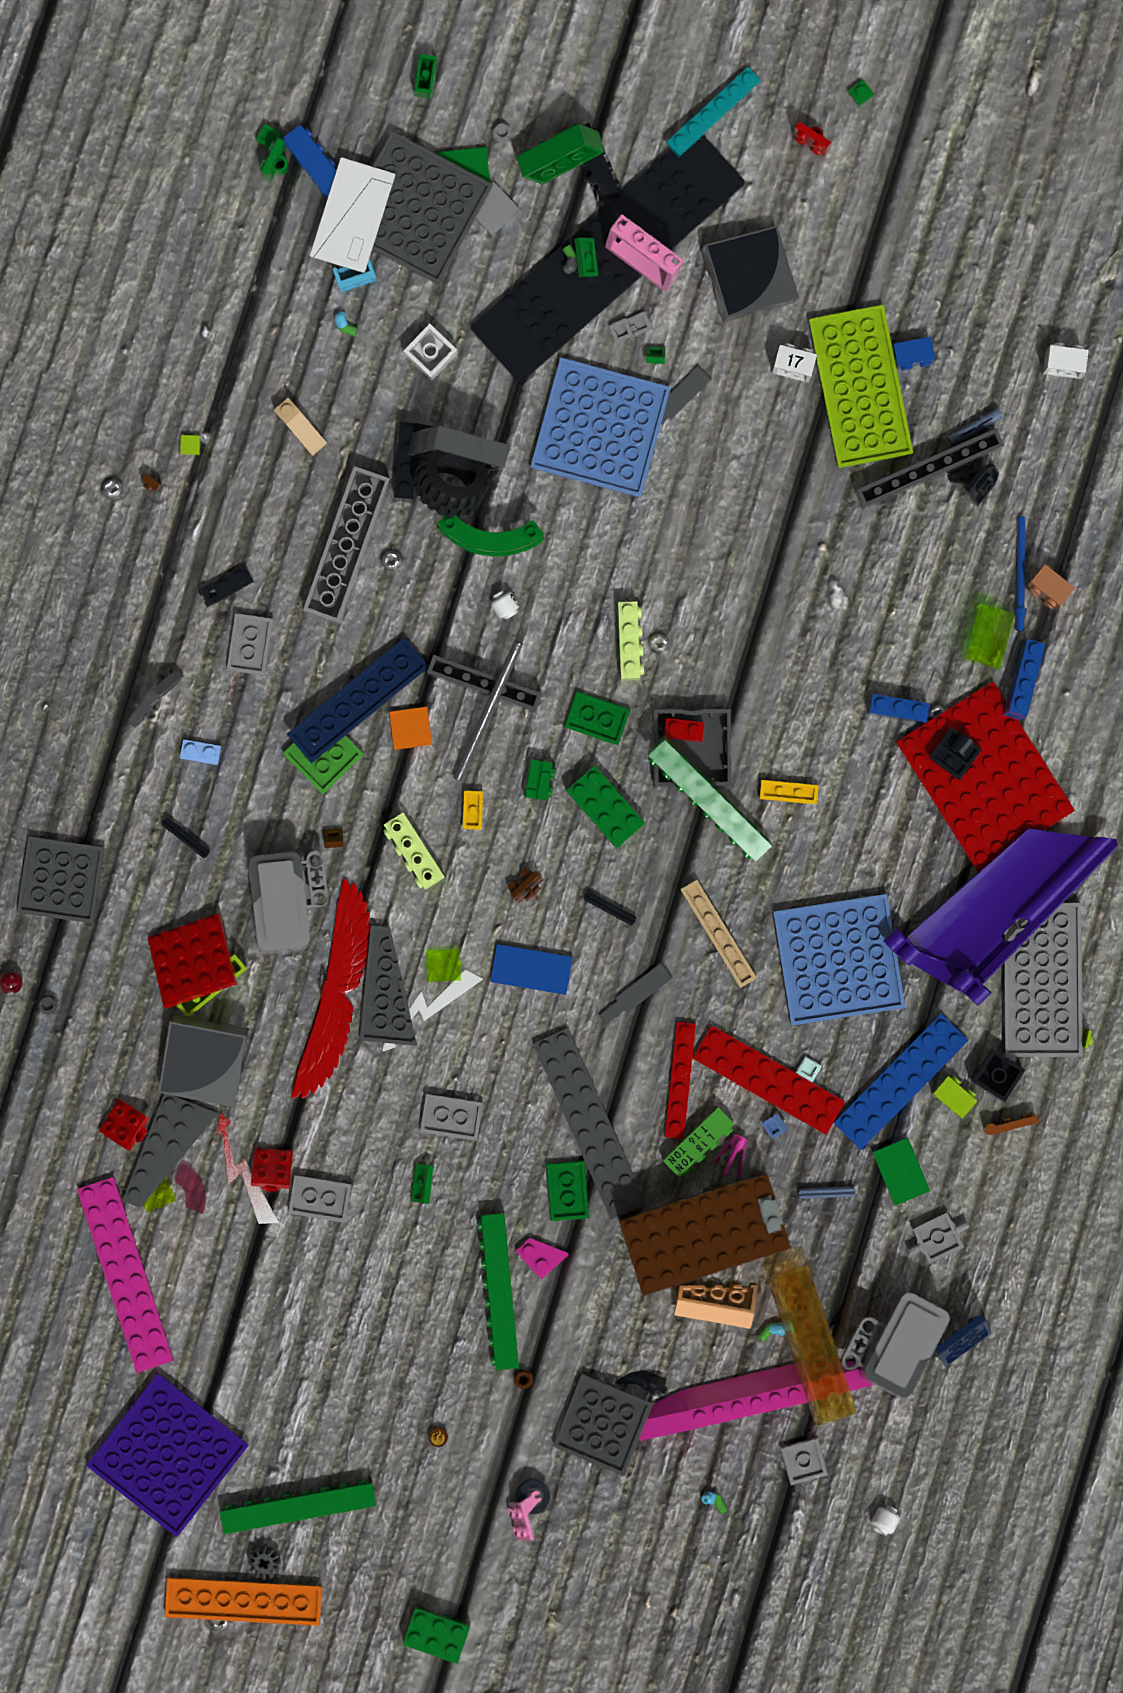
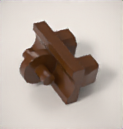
M525 868L520 874L525 881L519 885L514 880L507 886L511 892L510 895L518 904L523 899L528 902L532 897L538 900L539 896L536 893L541 889L538 885L543 881L536 871L533 872Z

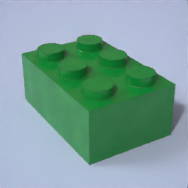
M416 1605L403 1641V1646L458 1664L471 1624Z

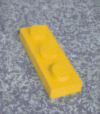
M761 780L759 799L817 805L819 785Z

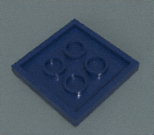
M982 1314L980 1316L976 1315L968 1321L965 1327L957 1328L949 1339L941 1340L937 1344L935 1351L941 1362L947 1367L992 1334Z

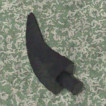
M634 1372L616 1381L617 1384H637L651 1394H654L657 1390L665 1394L668 1390L666 1386L661 1384L663 1378L652 1372Z

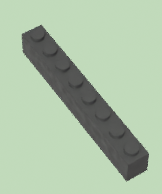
M997 428L859 488L855 492L862 510L867 509L1002 449L1004 443Z

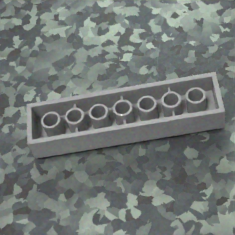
M355 466L353 467L303 609L304 613L341 625L391 483L390 478Z

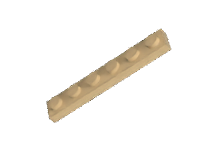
M695 880L682 888V894L739 987L742 988L755 980L757 977L699 882Z

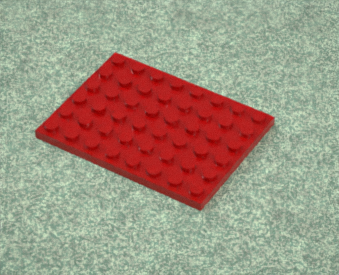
M994 682L986 685L896 742L977 872L1026 829L1044 831L1075 811L1019 721L1003 715L1006 701ZM950 727L966 735L974 744L982 749L960 780L954 778L928 758Z

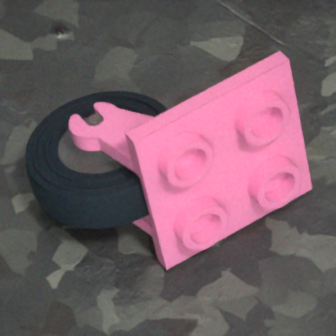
M529 1479L522 1482L516 1490L515 1501L508 1502V1514L513 1519V1533L518 1540H534L528 1514L541 1513L550 1502L549 1489L540 1480Z

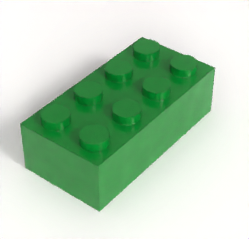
M577 123L571 125L564 132L556 133L551 139L539 142L536 147L524 150L521 155L517 156L523 178L543 185L605 151L599 132Z
M596 766L592 767L566 790L570 798L615 849H618L645 825L641 817Z

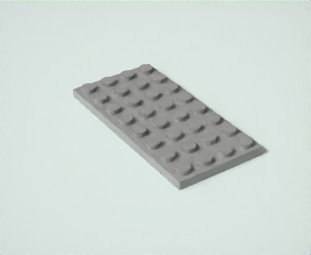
M1062 903L1004 962L1005 1057H1083L1081 903ZM1016 920L1004 933V941H1012L1029 924L1028 920Z

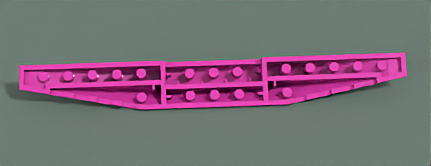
M849 1361L845 1363L847 1366L850 1367L854 1364L855 1361ZM840 1362L793 1363L691 1387L653 1404L639 1441L799 1405L873 1386V1384L861 1378L859 1366L848 1370L843 1368Z

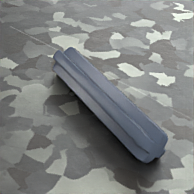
M853 1186L798 1189V1197L800 1199L855 1196V1187Z

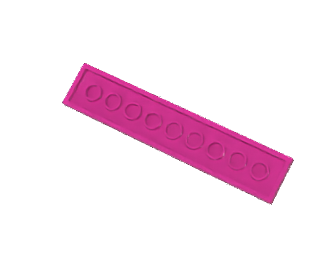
M112 1177L77 1189L136 1373L174 1361L115 1178Z

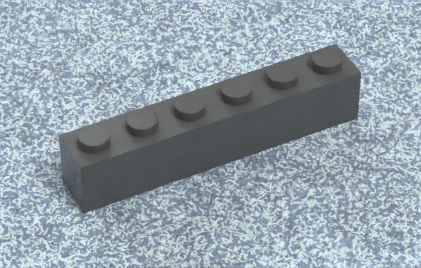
M433 655L427 671L429 676L488 697L497 680L495 676ZM507 681L498 700L536 713L542 693Z

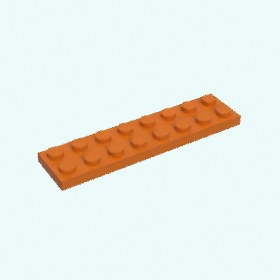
M168 1577L165 1617L320 1626L322 1586Z

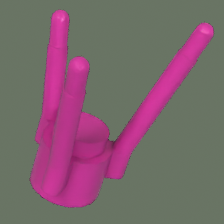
M733 1134L732 1138H728L713 1162L716 1163L730 1146L729 1149L733 1151L723 1173L726 1176L736 1153L741 1152L737 1178L739 1179L745 1152L748 1148V1145H746L748 1140L737 1134Z

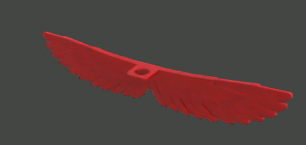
M347 879L342 881L339 901L337 902L327 978L324 982L321 1003L314 1027L296 1074L297 1077L292 1092V1098L294 1099L300 1094L301 1098H305L309 1095L310 1091L311 1094H314L319 1085L320 1087L324 1086L327 1077L331 1079L334 1067L338 1068L339 1054L341 1056L344 1054V1044H347V1034L350 1033L349 1023H352L351 1013L354 1012L351 1002L344 994L353 991L360 985L361 982L359 980L364 973L361 970L367 963L364 960L368 956L367 949L370 938L367 939L371 929V925H368L370 913H366L367 902H363L362 892L359 891L358 893L357 886L354 883L350 887Z

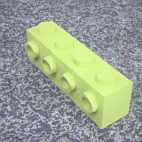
M618 602L621 681L640 680V675H644V664L640 663V656H643V644H639V637H642V625H638V618H642L641 606H638L637 602Z
M404 813L384 824L386 828L383 830L389 840L393 838L396 843L394 849L399 856L403 854L407 860L404 864L408 871H414L417 877L414 880L419 888L424 887L427 890L445 878Z

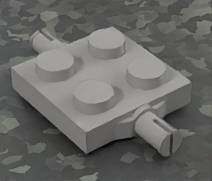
M946 1212L913 1228L917 1244L907 1248L909 1255L911 1256L921 1251L928 1263L931 1264L964 1248L959 1232L969 1228L967 1221L965 1220L955 1225Z

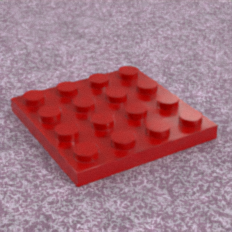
M219 913L148 937L161 999L165 1009L237 985L223 921Z

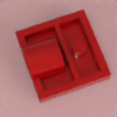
M800 121L796 125L793 133L794 140L802 146H809L814 154L825 157L829 151L831 141L823 137V131L817 126L809 128Z
M118 1098L99 1132L130 1151L135 1142H141L146 1136L147 1129L145 1125L150 1118Z
M255 1148L251 1186L262 1187L263 1190L268 1192H276L279 1188L290 1189L293 1151Z

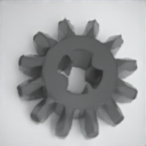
M263 1546V1552L257 1547L255 1549L257 1555L254 1553L250 1554V1557L254 1560L248 1561V1565H254L250 1568V1572L257 1570L256 1578L262 1573L263 1580L266 1579V1573H268L270 1578L274 1576L272 1571L278 1573L279 1568L274 1565H281V1561L275 1560L279 1557V1553L272 1555L274 1548L267 1552V1546ZM262 1558L264 1560L269 1561L267 1564L268 1567H266L265 1565H260Z

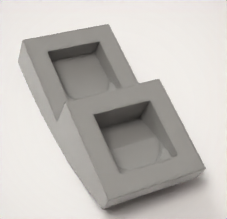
M646 311L609 325L616 343L653 330Z

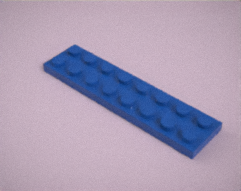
M940 1014L833 1123L861 1150L969 1040Z

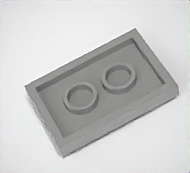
M235 613L227 671L265 676L273 619Z
M426 1094L420 1132L477 1141L483 1103Z
M294 1175L288 1214L346 1223L352 1184Z

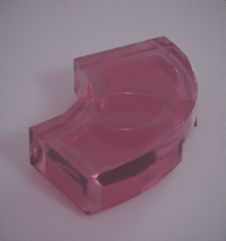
M182 1164L175 1182L185 1191L187 1199L185 1207L204 1214L206 1191L203 1182L195 1171Z

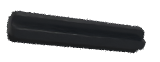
M166 817L162 821L161 825L202 858L205 859L209 855L210 850L170 818Z
M587 891L584 900L630 926L634 925L636 916L590 891Z

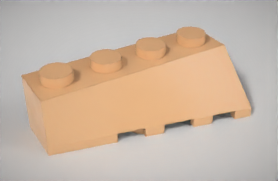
M704 1285L680 1286L676 1300L675 1315L751 1329L755 1311L757 1285L743 1288L741 1285H734L733 1288H723L722 1285H715L713 1288H706Z

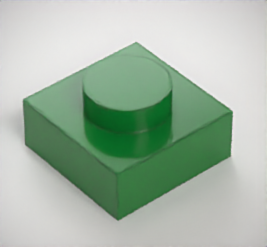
M864 80L848 90V94L858 107L875 95Z
M264 124L256 138V142L269 149L271 143L276 142L282 133Z
M647 346L646 363L655 365L665 364L666 347Z

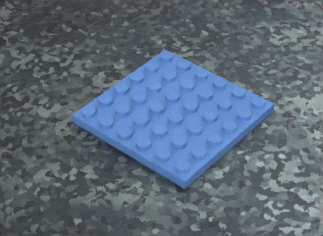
M560 357L530 468L641 498L671 387Z
M887 894L773 912L791 1026L905 1008L898 958L883 942L893 931Z

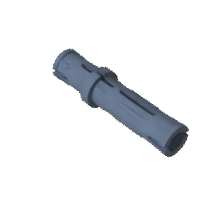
M995 408L984 416H978L977 420L947 437L954 447L982 429H988L989 425L1002 419L1003 415L998 408Z

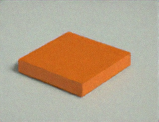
M427 707L389 712L394 750L432 745Z

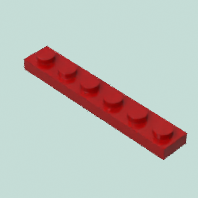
M676 1023L665 1137L684 1139L696 1024Z

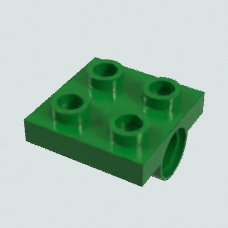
M277 138L276 142L271 143L268 150L270 154L267 159H263L260 165L263 180L271 183L275 174L279 176L285 175L289 169L288 161L284 157L287 147L285 141ZM277 162H284L285 166L282 169L275 168Z

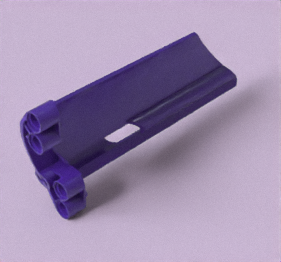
M1026 829L907 936L896 927L883 942L908 966L913 964L955 990L965 994L979 1006L992 993L983 984L1118 847L1117 839ZM1016 920H1028L1029 924L1012 941H1004L1001 936Z

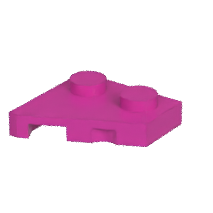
M529 1238L516 1250L541 1280L569 1255L565 1251Z

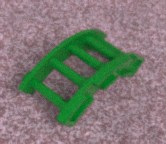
M446 515L437 522L438 530L453 544L481 556H512L529 551L545 541L543 538L545 534L534 520L520 528L506 532H487L473 528L461 521L456 515L454 517H447Z

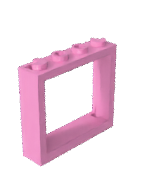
M621 215L610 229L605 248L667 292L677 279L684 260L624 215ZM617 237L621 239L620 243L616 242ZM674 258L679 261L677 265L671 262Z

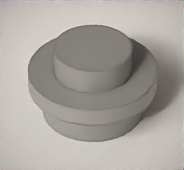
M499 123L494 127L493 137L496 141L506 142L511 138L512 131L509 125Z

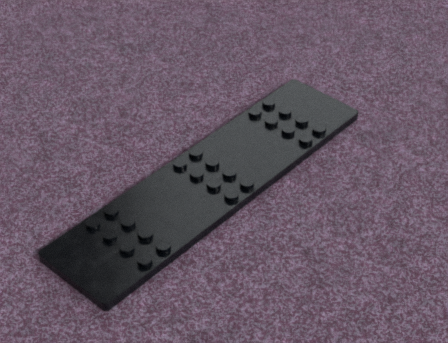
M704 135L680 157L671 149L668 150L472 324L471 331L518 383H523L643 276L605 248L610 229L621 215H624L669 250H673L745 185V180ZM617 237L616 242L620 243L621 239ZM594 238L598 276L579 277L578 266L575 272L566 274L563 266L566 265L568 258L563 249L571 245L576 253L575 239Z

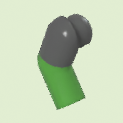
M568 245L563 249L568 258L566 265L563 266V270L566 274H571L577 270L578 265L576 253L572 246Z

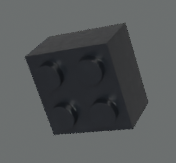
M990 1049L970 1081L998 1100L1006 1102L1025 1069L996 1050Z

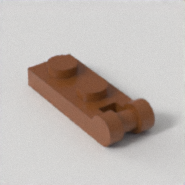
M1032 1112L1020 1115L1021 1119L1014 1120L1013 1117L1003 1119L1002 1124L994 1125L987 1123L983 1129L986 1134L994 1135L1039 1123L1037 1115H1032Z

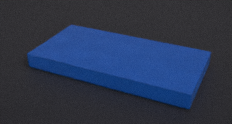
M497 944L491 982L566 995L573 957Z

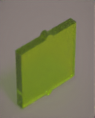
M460 949L426 950L427 964L425 968H427V982L461 981L462 963H460Z
M167 1177L144 1203L146 1212L157 1208L162 1209L165 1205L176 1201Z

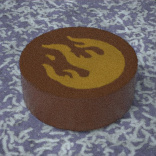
M436 1427L430 1431L429 1442L433 1446L442 1447L446 1444L448 1434L445 1429Z

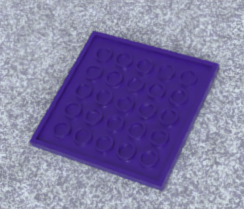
M158 1373L86 1466L174 1536L178 1537L249 1444Z

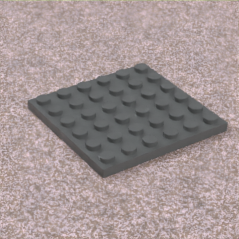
M392 131L373 165L375 168L394 173L395 178L372 250L439 286L489 195L493 184Z

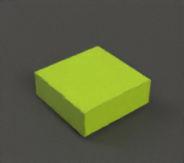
M181 435L180 454L200 455L201 436Z

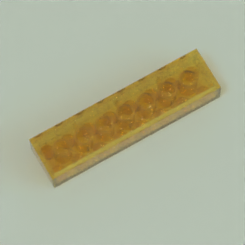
M805 1265L772 1275L767 1280L815 1426L819 1427L857 1414L809 1266Z

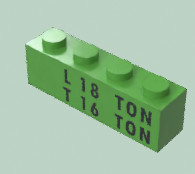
M717 1107L662 1161L678 1177L681 1175L685 1177L692 1171L691 1166L695 1162L699 1164L706 1157L704 1153L709 1148L713 1150L720 1143L718 1141L719 1138L723 1135L727 1137L734 1130L732 1128L734 1123Z

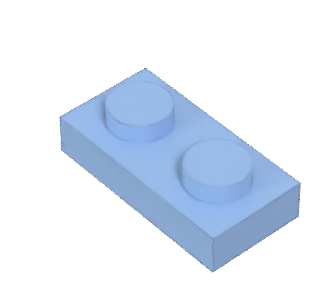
M183 739L180 759L218 765L221 746Z

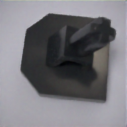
M990 463L983 466L979 472L967 470V473L952 471L949 474V482L965 484L967 486L965 491L973 504L978 507L996 485L999 472Z

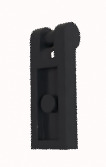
M244 565L208 586L201 588L198 592L200 596L204 597V603L209 608L253 584L254 581ZM215 590L217 596L212 598L210 592Z

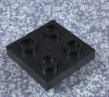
M950 727L928 758L954 778L960 780L982 749L974 744L966 735Z

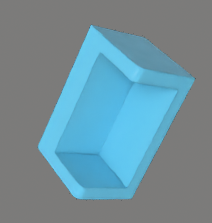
M370 258L365 273L347 267L333 268L341 293L377 281Z

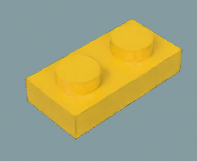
M464 791L463 829L482 830L483 791Z

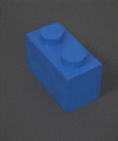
M931 337L895 343L892 346L896 368L902 371L911 370L916 365H920L921 368L928 367L935 361Z

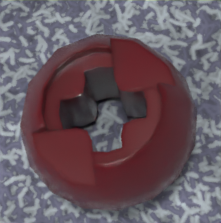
M5 972L0 976V989L5 994L17 993L21 990L23 979L18 972Z

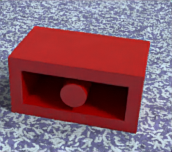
M666 718L664 735L669 740L702 743L705 722Z

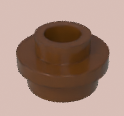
M521 1369L515 1373L514 1383L518 1388L526 1389L531 1386L533 1382L531 1372ZM522 1375L527 1377V1381L524 1383L520 1381Z

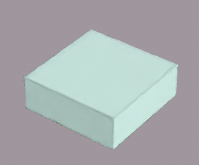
M805 1056L796 1074L813 1082L822 1066Z

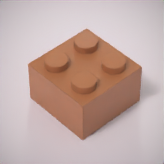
M1046 564L1026 586L1029 588L1028 592L1037 598L1039 596L1044 600L1043 604L1050 610L1053 608L1057 610L1075 589Z

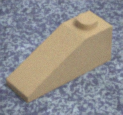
M289 398L274 409L277 417L312 456L327 444Z

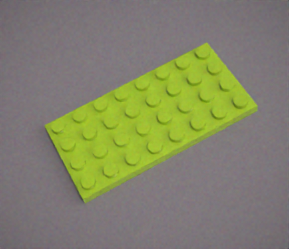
M884 305L809 319L838 469L912 455L913 448Z

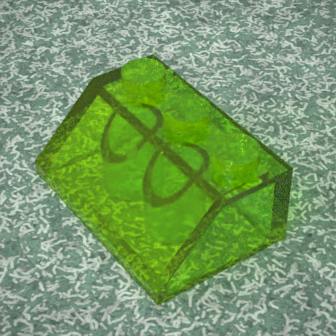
M980 603L976 609L963 661L1001 670L1015 615Z

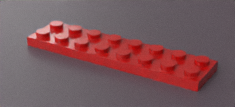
M712 1025L692 1058L827 1135L845 1103L842 1099Z

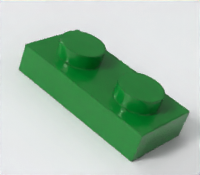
M594 238L575 239L579 277L598 276Z
M415 1163L411 1202L429 1204L434 1170L433 1165Z

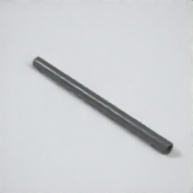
M514 640L453 778L458 781H462L520 653L523 643Z

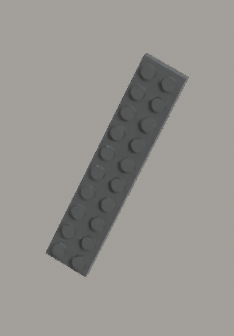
M567 1028L533 1043L610 1219L612 1220L646 1205L569 1029Z

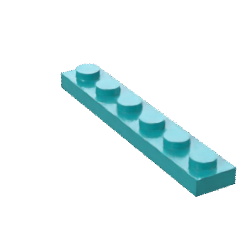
M747 67L666 142V145L680 157L761 82V79Z

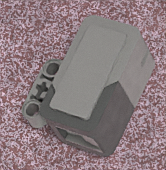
M312 851L307 855L306 861H301L300 856L295 852L250 857L248 873L258 951L261 954L268 955L304 950L310 941L307 909L324 907L328 901L323 855L318 851ZM311 856H318L320 863L312 865L309 861ZM306 868H307L308 885L306 884V881H305V872H304V870H305ZM321 868L322 871L318 870V877L322 878V880H320L319 884H316L315 881H312L315 877V872H310V869L317 870ZM322 894L325 898L324 902L316 903L314 895Z
M900 1294L896 1297L883 1324L870 1317L859 1321L841 1356L840 1363L843 1368L848 1370L859 1366V1374L862 1379L900 1399H905L913 1393L949 1322V1315L945 1310L915 1294ZM865 1321L872 1323L873 1327L869 1332L863 1329ZM861 1338V1343L863 1344V1347H858L856 1350V1352H859V1356L853 1352H849L850 1348L851 1350H855L857 1344L854 1342L855 1340H860ZM869 1344H870V1348H869V1350H868V1352H867L865 1358L862 1359L863 1356H864V1354H865V1352H866V1350H867V1348H868V1346H869ZM849 1355L855 1359L854 1364L850 1367L845 1363V1358Z

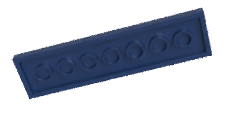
M403 638L290 730L287 736L312 764L429 668L428 664L407 639Z

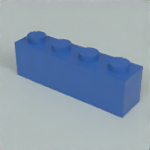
M299 125L284 136L282 140L285 141L286 147L328 200L336 174L334 169L336 165L330 157L326 159L323 155L325 151L318 142L316 144L311 139L313 135L308 128L303 129Z
M1026 639L1021 643L1003 715L1018 720L1028 716L1045 648L1044 643L1031 639Z

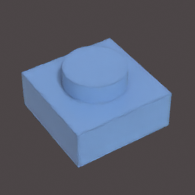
M778 1113L761 1123L771 1139L788 1130Z

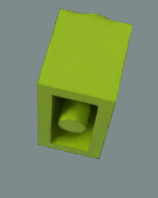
M946 1076L932 1094L963 1119L977 1103L976 1095L970 1089L964 1090L959 1086L961 1082L956 1077L952 1076L950 1078Z

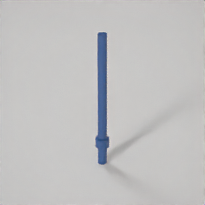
M1018 517L1017 608H1015V616H1017L1016 631L1023 632L1024 616H1026V608H1024L1025 517Z

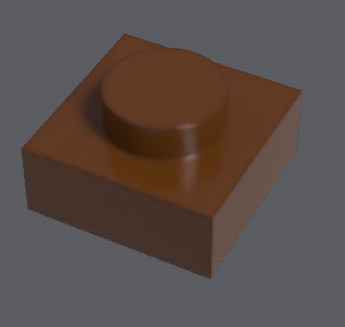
M146 473L141 478V481L144 483L143 487L151 493L153 490L157 493L161 490L162 485Z
M342 828L323 830L324 848L344 847Z

